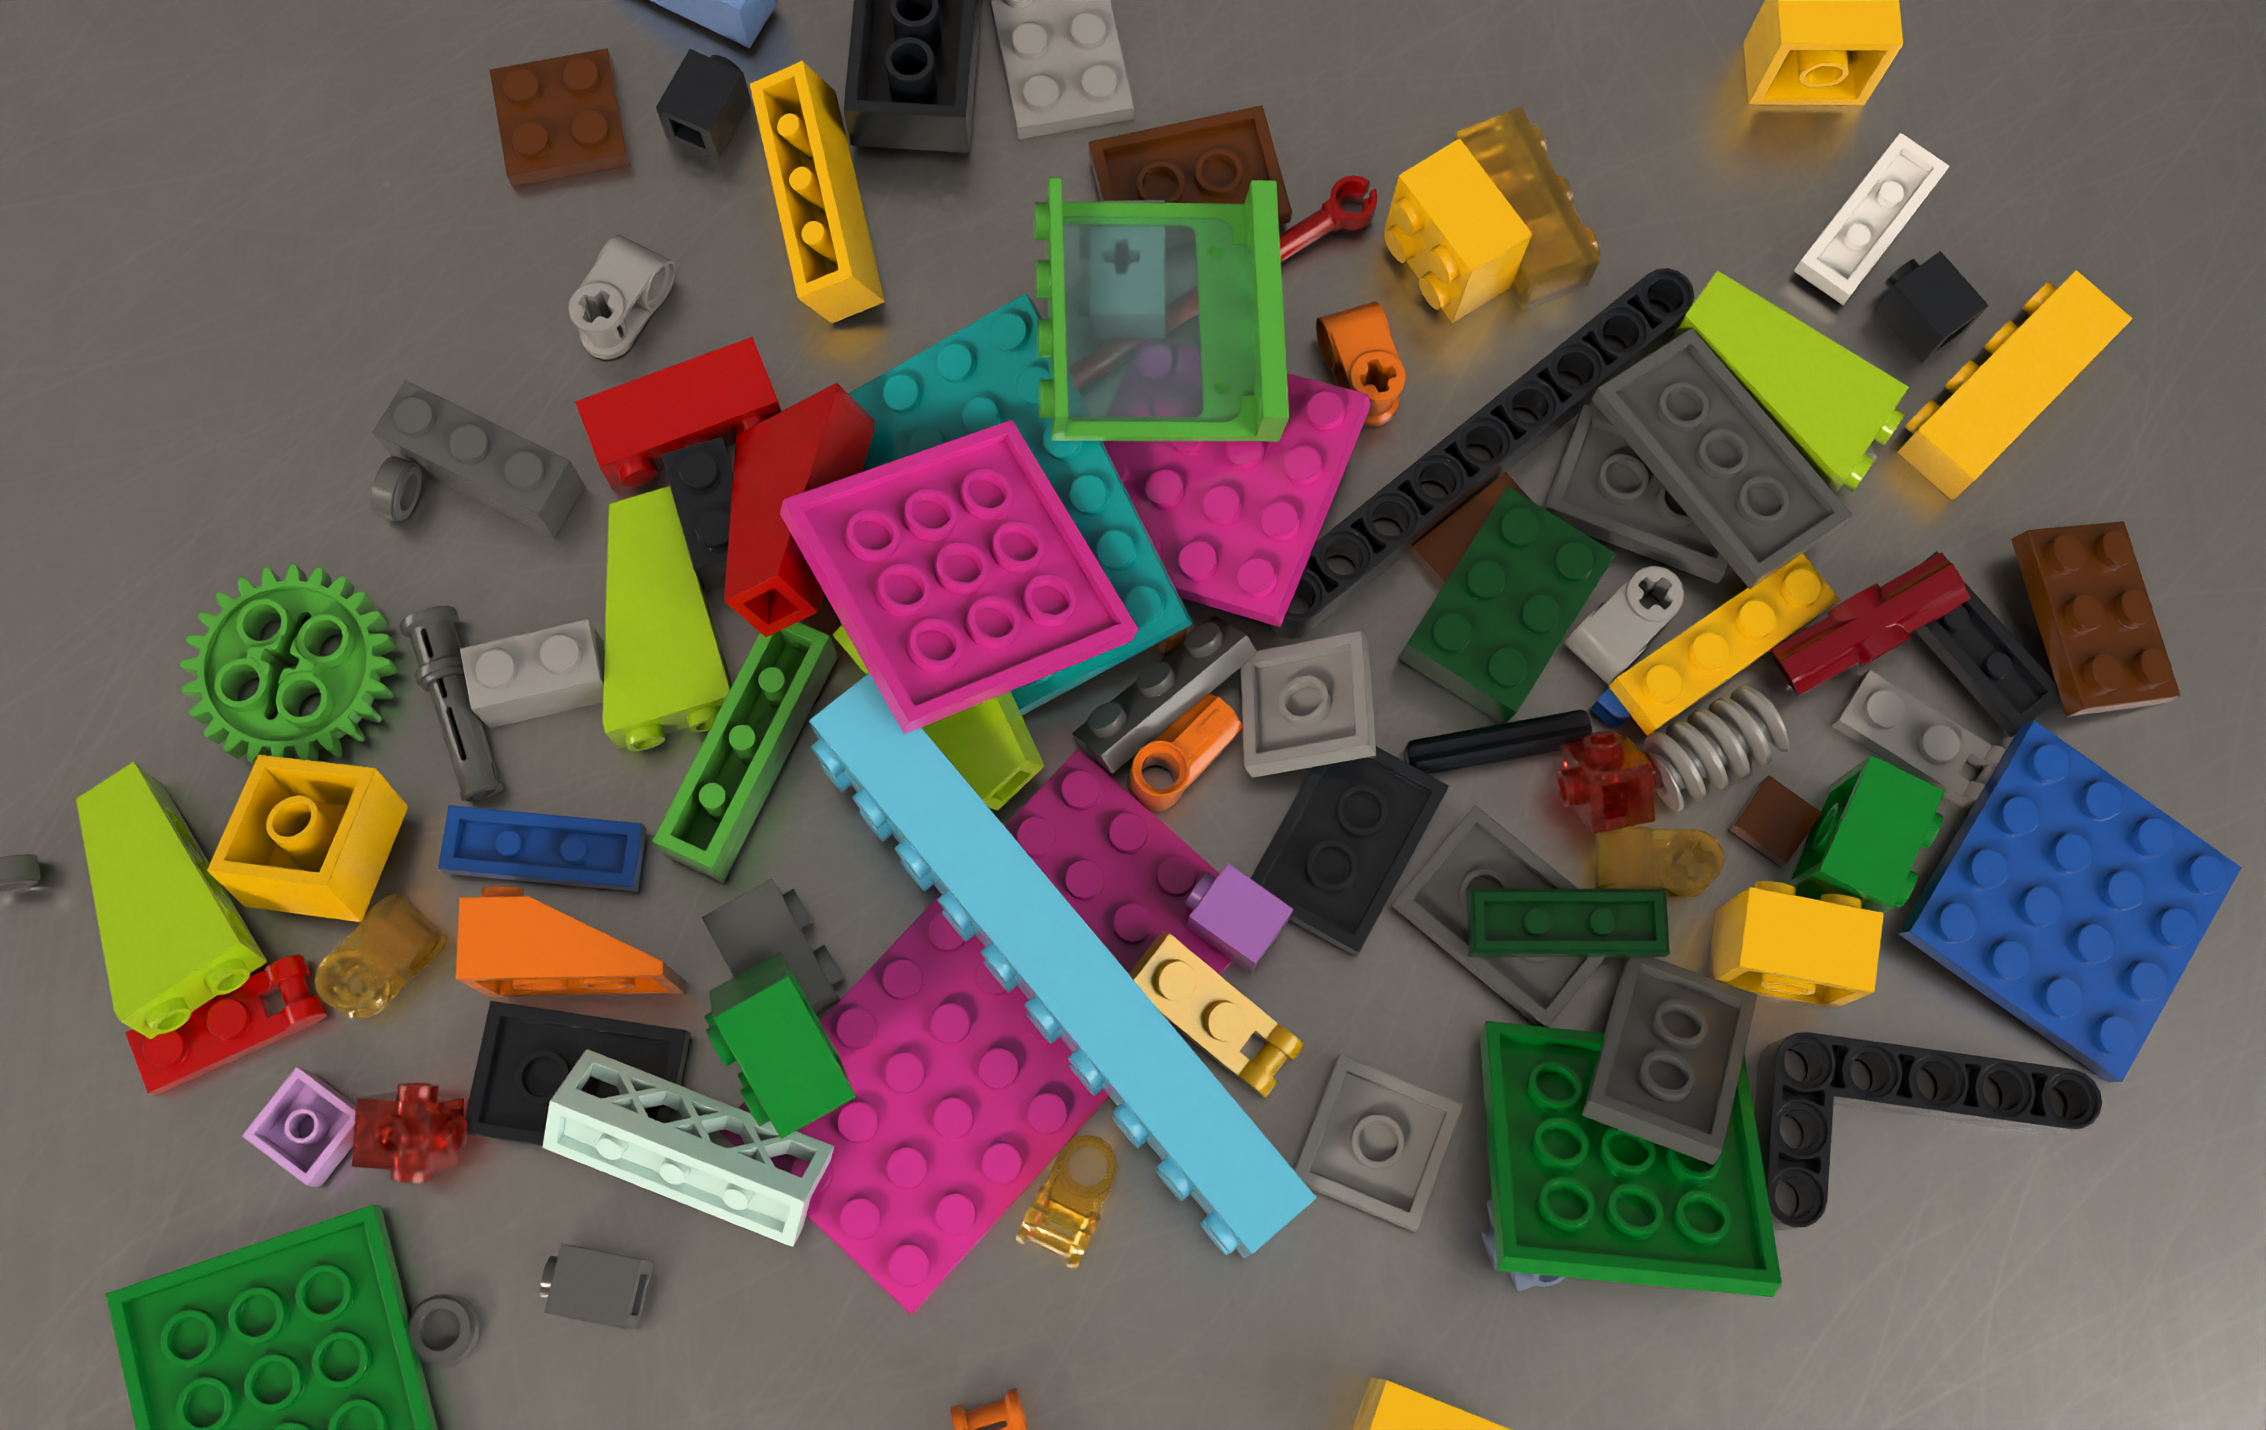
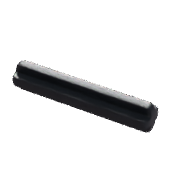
M1575 710L1414 739L1405 746L1406 763L1426 774H1433L1586 746L1593 738L1592 726L1586 711Z

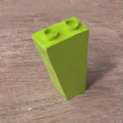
M1718 270L1686 313L1674 337L1675 339L1693 328L1835 495L1842 486L1852 492L1856 489L1875 461L1865 455L1873 440L1884 446L1906 415L1896 409V406L1909 387Z
M670 486L610 503L608 509L602 722L606 735L618 749L627 747L629 751H641L662 744L665 741L666 734L689 728L691 732L709 731L733 685L706 592L693 569Z
M841 625L832 635L866 675L869 674L846 630ZM1011 691L921 727L988 808L999 810L1045 767Z
M132 762L76 798L114 1012L121 1023L150 1039L158 1034L174 1031L188 1021L191 1012L215 996L230 993L241 987L249 979L250 973L267 963V960L224 887L207 871L209 867L207 858L163 784L135 762Z

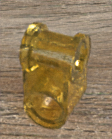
M1613 825L1594 830L1595 889H1666L1667 897L1690 898L1706 891L1723 870L1725 858L1722 846L1715 837L1706 831L1697 829H1650L1636 825ZM1684 852L1690 853L1692 863L1703 865L1694 877L1688 875L1686 865L1676 864Z
M401 893L389 894L373 906L364 916L358 927L322 961L315 977L317 993L325 1003L336 1008L349 1018L363 1020L374 1017L384 1010L386 1005L415 976L433 963L444 949L448 937ZM340 967L339 971L336 973L335 969ZM353 974L358 977V980L363 985L360 992L356 995L350 993L349 987L345 984Z
M1084 1135L1077 1136L1066 1143L1060 1151L1045 1185L1041 1186L1017 1234L1016 1242L1026 1245L1031 1241L1066 1258L1067 1267L1074 1271L1077 1270L1102 1217L1100 1212L1112 1189L1118 1172L1117 1156L1107 1142L1096 1136ZM1084 1147L1097 1148L1107 1159L1108 1168L1106 1175L1101 1182L1094 1186L1086 1187L1079 1185L1070 1175V1159L1076 1151ZM1048 1219L1072 1231L1073 1236L1069 1237L1045 1225L1044 1221Z

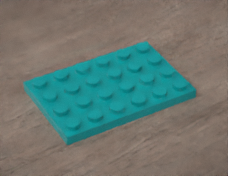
M1027 293L848 393L875 421V431L862 472L1013 420L1138 627L1136 635L1129 643L1011 690L1021 715L1030 712L1193 624L1103 441H1051V418H1039V379H1049V358L1037 357V320L1042 318L1034 301ZM1067 370L1068 416L1073 418H1091Z

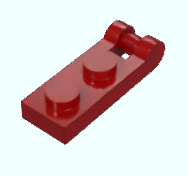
M301 954L291 955L271 963L263 971L250 976L238 989L227 994L217 995L191 1012L188 1021L174 1031L158 1034L152 1039L134 1029L125 1032L147 1093L158 1096L322 1021L327 1014L320 997L312 996L305 979L310 976V971L304 956ZM281 992L286 1007L281 1012L273 1015L267 997Z

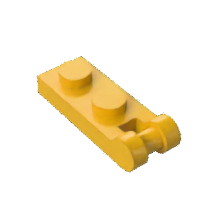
M1162 931L1129 973L1170 1024L1248 1088L1263 1098H1266L1277 1084L1273 1076L1285 1060L1294 1061L1305 1046L1294 1034L1274 1021L1170 933ZM1255 1033L1265 1044L1251 1061L1240 1050L1251 1035Z

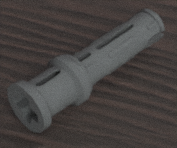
M437 606L405 617L400 622V628L405 637L411 638L419 669L415 673L417 684L422 686L423 690L431 692L444 741L447 745L461 790L462 801L466 800V802L477 801L499 793L503 790V785L499 781L484 727L480 718L471 710L460 653L461 644L455 628V624L459 621L457 610L450 606Z

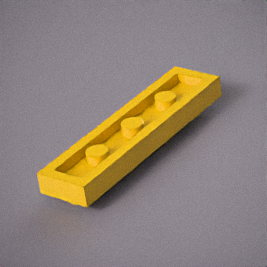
M1801 554L1753 588L1745 589L1618 676L1608 687L1648 737L1770 652L1780 642L1785 641L1830 610L1841 599L1806 556Z

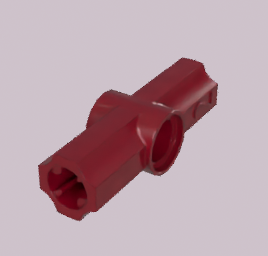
M1941 552L1881 587L1876 583L1829 610L1827 618L1780 642L1778 646L1770 650V653L1784 679L1797 697L1855 664L1859 663L1860 667L1893 650L1911 639L1910 633L1961 607L1971 597L1959 572L1953 563Z

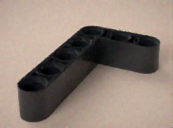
M1811 1032L1795 1033L1768 1045L1759 1058L1754 1110L1773 1229L1788 1230L1808 1227L1817 1222L1825 1212L1828 1200L1833 1105L2030 1133L2058 1134L2083 1129L2093 1124L2100 1115L2102 1107L2101 1092L2095 1081L2087 1074L2069 1068ZM1789 1049L1798 1051L1807 1062L1808 1073L1803 1083L1793 1079L1785 1068L1784 1058ZM1855 1058L1865 1062L1872 1072L1873 1082L1868 1091L1859 1088L1851 1077L1850 1069ZM1921 1068L1931 1072L1937 1081L1938 1091L1934 1100L1924 1096L1918 1087L1917 1075ZM1987 1077L1997 1082L2002 1090L2003 1100L1999 1109L1989 1104L1984 1096L1983 1086ZM2053 1087H2057L2062 1091L2067 1099L2068 1110L2064 1118L2060 1117L2051 1106L2050 1093ZM1785 1114L1797 1119L1803 1128L1804 1138L1798 1149L1792 1148L1785 1143L1780 1134V1123ZM1782 1180L1789 1182L1799 1195L1798 1210L1792 1217L1784 1214L1776 1203L1775 1192Z

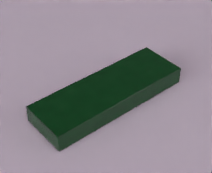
M1469 889L1466 892L1469 957H1666L1670 954L1666 889Z

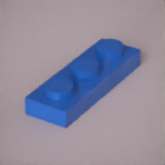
M448 805L438 869L445 874L638 892L647 828L642 823Z

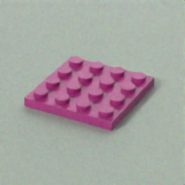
M1146 340L1135 349L1105 418H1197L1201 416L1200 351L1159 340ZM1287 373L1289 419L1279 442L1103 441L1180 598L1281 627L1370 410L1371 403L1366 393Z
M1013 420L786 498L782 502L780 510L782 519L904 734L1129 643L1138 631V627Z

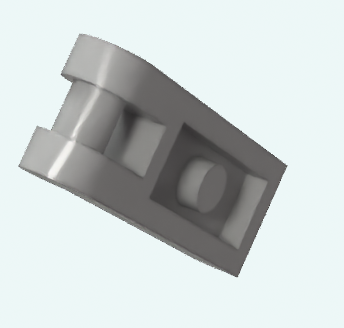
M1868 670L1862 675L1832 724V727L1894 766L1945 790L1944 797L1968 812L1972 809L2006 751V748L1989 744L1872 670ZM1965 762L1981 771L1976 781H1970L1959 774Z

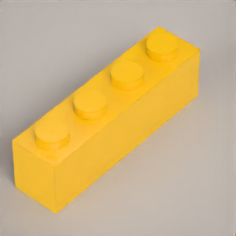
M803 61L750 83L797 298L830 323H835L884 303L885 298L836 91Z
M2077 270L2059 288L2048 281L2022 307L2030 317L2020 327L2009 320L1983 347L1991 354L1980 367L1970 359L1944 386L1953 395L1941 407L1931 399L1905 425L1913 436L1901 447L1898 453L1950 500L1954 501L2133 319Z

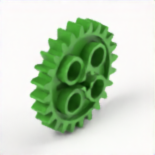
M290 564L284 581H281L275 572L266 567L263 568L262 586L254 587L243 576L238 578L241 596L233 600L228 595L218 592L215 596L223 609L218 616L205 612L198 614L201 622L209 628L206 635H187L185 641L200 651L199 657L180 661V667L191 675L198 677V679L188 682L181 687L182 693L192 700L200 701L189 711L190 716L201 724L209 723L203 732L207 738L216 744L225 741L223 750L236 759L241 758L247 753V761L253 765L258 755L295 759V755L298 754L301 760L318 761V749L323 747L335 757H342V746L339 739L344 735H348L353 740L362 743L365 738L357 725L362 718L374 722L382 720L381 715L371 707L373 700L393 698L394 693L380 682V677L394 675L398 673L399 669L391 660L381 657L397 648L396 642L388 634L380 633L389 622L379 611L370 612L374 602L363 591L353 594L355 587L343 576H340L331 583V576L321 567H316L307 580L306 574L296 564ZM311 615V618L302 626L301 623L304 617ZM281 619V626L277 634L271 639L260 641V633L263 627L272 620ZM336 634L343 635L342 643L338 650L331 655L320 656V648L326 639ZM298 663V665H297V667H296L295 669L285 668V669L283 670V668H284L285 665H287V666H296V664ZM259 678V688L256 693L247 700L239 701V691L243 684L250 679ZM321 693V702L317 710L308 716L299 717V707L303 700L309 695ZM278 709L276 718L269 720L268 717Z

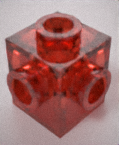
M1594 732L1587 735L1582 741L1562 745L1564 769L1558 770L1556 774L1559 797L1564 807H1571L1593 835L1655 821L1653 789L1656 787V774L1653 762L1649 754L1641 752L1624 732Z
M433 1083L397 1084L396 1092L356 1098L352 1167L391 1170V1181L424 1183L433 1181V1171L460 1165L461 1153L465 1148L468 1137V1126L466 1119L463 1117L465 1098L438 1096L439 1085Z

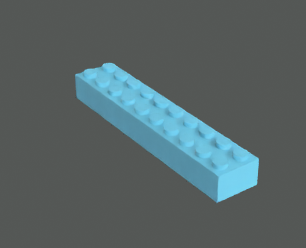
M870 673L809 720L818 739L810 747L820 760L818 763L823 771L842 793L850 786L855 789L857 793L852 798L861 809L859 813L869 827L883 842L891 835L899 842V845L894 849L901 857L900 863L924 892L932 885L938 889L942 896L937 901L943 908L942 914L964 941L967 942L976 935L985 948L980 953L985 958L983 963L1008 993L1018 986L1029 1000L1024 1006L1028 1010L1026 1015L1050 1044L1059 1037L1073 1052L1068 1057L1071 1062L1069 1067L1093 1096L1104 1089L1118 1106L1112 1111L1114 1122L1137 1149L1146 1141L1162 1159V1162L1157 1165V1174L1181 1202L1190 1194L1208 1215L1200 1222L1201 1227L1225 1255L1235 1249L1243 1258L1252 1255L1317 1198L924 730L918 728L906 734L902 732Z

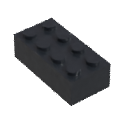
M854 0L843 109L851 146L969 153L982 0Z

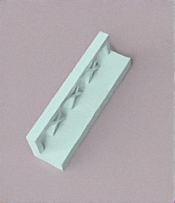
M588 1049L585 1050L549 1102L542 1147L791 1247L794 1246L803 1229L811 1196L830 1163L834 1150L833 1145L797 1131L781 1139L771 1121L759 1126L749 1112ZM591 1076L617 1086L621 1095L601 1099L583 1092L581 1089ZM665 1105L678 1110L683 1120L662 1123L649 1118L645 1109ZM726 1129L741 1135L745 1145L725 1148L712 1143L707 1133ZM789 1154L810 1162L801 1178L776 1168L770 1158Z

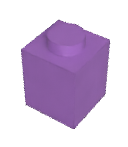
M1227 863L1217 878L1206 872L1185 902V905L1193 910L1189 916L1187 928L1250 973L1287 923L1294 910L1229 863Z

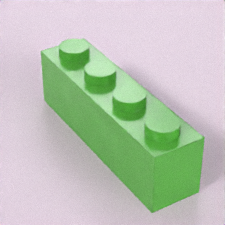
M800 622L768 637L759 633L652 840L666 857L724 883L838 658L829 635Z

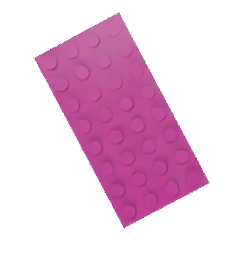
M1080 748L1063 763L1004 826L1128 974L1162 931L1174 936L1219 975L1233 962L1232 959L1187 928L1189 916L1193 912L1190 907L1185 905L1187 898L1206 872H1209L1216 878L1220 873ZM942 894L925 909L820 1021L846 1067L856 1097L797 1130L799 1133L834 1146L831 1161L811 1196L807 1216L910 1315H913L1110 1098L1104 1089L1093 1096L1069 1067L1071 1062L1068 1057L1073 1052L1060 1037L1050 1044L1026 1015L1028 1010L1024 1004L1029 999L1021 989L1016 986L1008 993L994 978L983 963L985 958L980 951L985 946L977 936L974 935L966 942L942 914L943 908L937 901ZM745 1101L738 1107V1109L751 1113ZM726 1129L719 1130L735 1147L745 1145L741 1135ZM789 1154L770 1158L776 1168L801 1178L810 1162Z

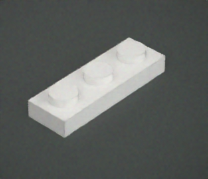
M1900 132L1801 259L1794 272L1844 305L1950 166Z

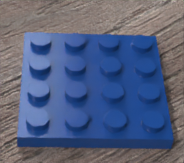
M2034 720L2021 724L1898 934L2107 1082H2123L2242 867Z

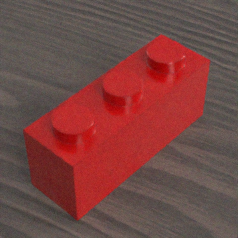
M753 337L575 401L599 467L612 489L621 485L624 487H637L653 480L659 471L665 469L661 456L663 453L723 437L726 446L736 443V435L781 412L778 399Z

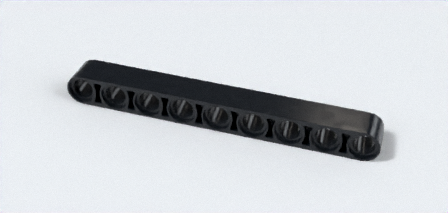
M1669 268L1656 269L1647 274L1315 542L1295 593L1302 595L1308 601L1310 609L1298 614L1287 612L1281 627L1268 624L1269 628L1278 636L1288 639L1301 638L1309 634L1411 551L1414 544L1574 418L1584 404H1591L1593 402L1592 398L1600 386L1643 360L1667 342L1678 330L1686 313L1693 304L1694 290L1688 278L1679 271ZM1648 300L1662 301L1671 312L1663 313L1657 311ZM1613 335L1620 338L1626 344L1627 349L1613 348L1606 342L1603 336ZM1569 371L1575 373L1580 377L1583 385L1573 386L1567 384L1561 379L1558 372ZM1513 408H1528L1536 414L1539 421L1536 423L1523 422L1516 417ZM1476 443L1484 445L1490 449L1494 458L1484 461L1476 459L1469 453L1466 446ZM1429 480L1439 482L1445 486L1448 496L1444 498L1430 497L1422 490L1420 483ZM1384 517L1393 519L1399 523L1403 533L1398 536L1383 535L1376 529L1373 521ZM1333 555L1346 556L1353 561L1357 571L1347 575L1335 573L1327 565L1326 559Z

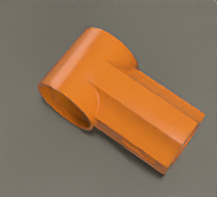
M1210 693L1164 730L1153 742L1140 748L1134 757L1127 780L1128 792L1150 812L1166 811L1176 805L1183 791L1243 731V724L1237 718L1235 711L1219 696H1214ZM1152 765L1163 766L1173 775L1175 784L1164 789L1153 788L1144 780L1142 770Z

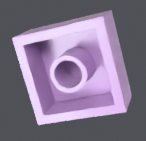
M296 1067L243 1133L242 1137L305 1185L320 1188L374 1119L311 1071Z

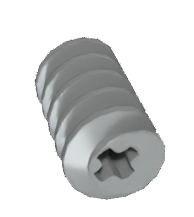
M1740 686L1731 693L1730 698L1720 697L1709 705V710L1697 709L1688 716L1687 722L1677 720L1671 723L1666 728L1665 734L1660 732L1650 734L1644 741V767L1649 780L1660 798L1672 811L1678 813L1685 808L1680 790L1685 789L1693 799L1700 801L1706 797V788L1702 778L1706 777L1714 787L1722 789L1728 785V776L1724 768L1726 765L1736 776L1743 778L1750 773L1747 754L1757 764L1765 766L1772 761V754L1768 743L1771 742L1780 751L1788 752L1789 740L1782 719L1772 702L1753 687Z

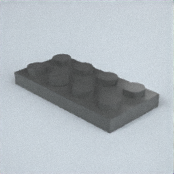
M1693 328L1600 386L1592 398L1596 406L1749 589L1843 527L1852 517V513Z

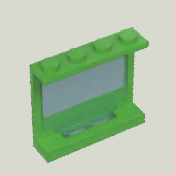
M1049 177L1046 202L1034 203V240L1046 241V260H1036L1035 293L1036 299H1047L1048 319L1037 320V357L1049 358V379H1039L1038 411L1039 418H1051V441L1279 442L1289 419L1276 181L1251 180L1244 204L1062 201L1061 178Z

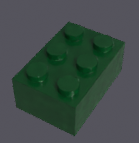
M1507 486L1398 656V659L1499 723H1507L1520 709L1613 561L1616 553Z

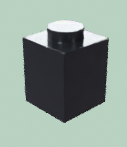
M689 49L657 104L656 110L667 138L719 160L752 102L744 73L735 63L720 55L708 57Z
M1939 251L1921 265L1915 259H1912L1896 270L1885 281V285L1890 290L1875 310L1923 363L1967 331L1989 305L1946 256Z

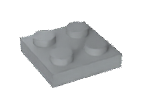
M1362 630L1259 650L1254 657L1241 667L1244 767L1252 778L1376 756L1369 642Z
M1339 1054L1302 1146L1294 1171L1310 1189L1413 1232L1417 1231L1464 1105Z

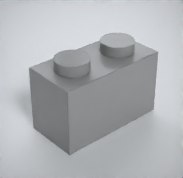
M588 619L460 648L471 710L490 729L603 703L604 641Z

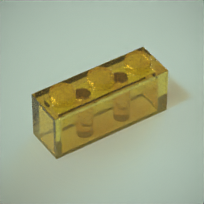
M1522 107L1457 131L1453 142L1459 138L1462 140L1532 233L1511 285L1523 311L1588 286L1600 262V245L1594 231L1589 226L1583 227L1574 209V196L1568 181L1564 176H1557L1548 159L1547 142L1541 129L1537 125L1531 126Z

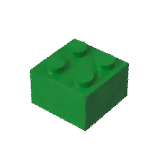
M1870 755L1830 785L1819 810L1822 814L1811 828L1786 884L1796 888L1795 896L1820 900L1821 895L1824 894L1847 895L1860 899L1862 901L1861 909L1882 913L1894 908V906L1901 908L1910 897L1918 879V873L1911 870L1920 848L1926 850L1932 844L1942 825L1943 815L1936 812L1945 790Z
M781 951L709 991L712 1012L704 1016L709 1026L706 1029V1033L716 1053L726 1067L736 1061L742 1071L737 1075L743 1086L740 1092L759 1126L771 1121L779 1137L783 1139L856 1097L842 1059Z

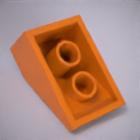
M487 886L482 888L481 897H460L455 979L488 997L686 994V980L663 961L536 899L523 896L524 890L522 888L514 886Z

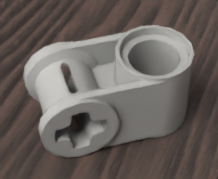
M615 235L609 239L598 255L595 265L580 287L572 294L568 304L569 316L574 326L580 330V339L585 350L593 357L603 360L615 359L624 355L632 347L634 340L655 309L661 306L671 291L676 275L675 263L622 235Z
M1650 566L1642 568L1605 604H1600L1572 632L1564 644L1606 684L1610 685L1649 648V644L1678 612L1684 598L1681 581L1675 573L1664 567ZM1650 594L1657 597L1660 602L1649 609L1644 608L1639 602L1641 598H1647Z

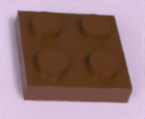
M608 48L490 69L506 173L512 187L631 165L614 68Z

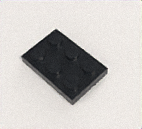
M1377 746L1376 756L1312 767L1250 879L1294 909L1289 920L1357 957L1447 792L1449 785Z
M490 1001L462 1134L543 1147L549 1102L586 1049L681 1086L691 1033L682 1029ZM591 1076L581 1089V1091L601 1099L621 1095L617 1086ZM660 1105L645 1109L648 1117L662 1123L674 1122L676 1110Z

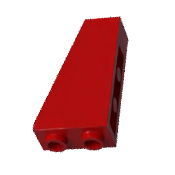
M837 382L736 435L724 602L765 637L818 613L824 596V591L780 515L783 500L861 473L875 431V421Z

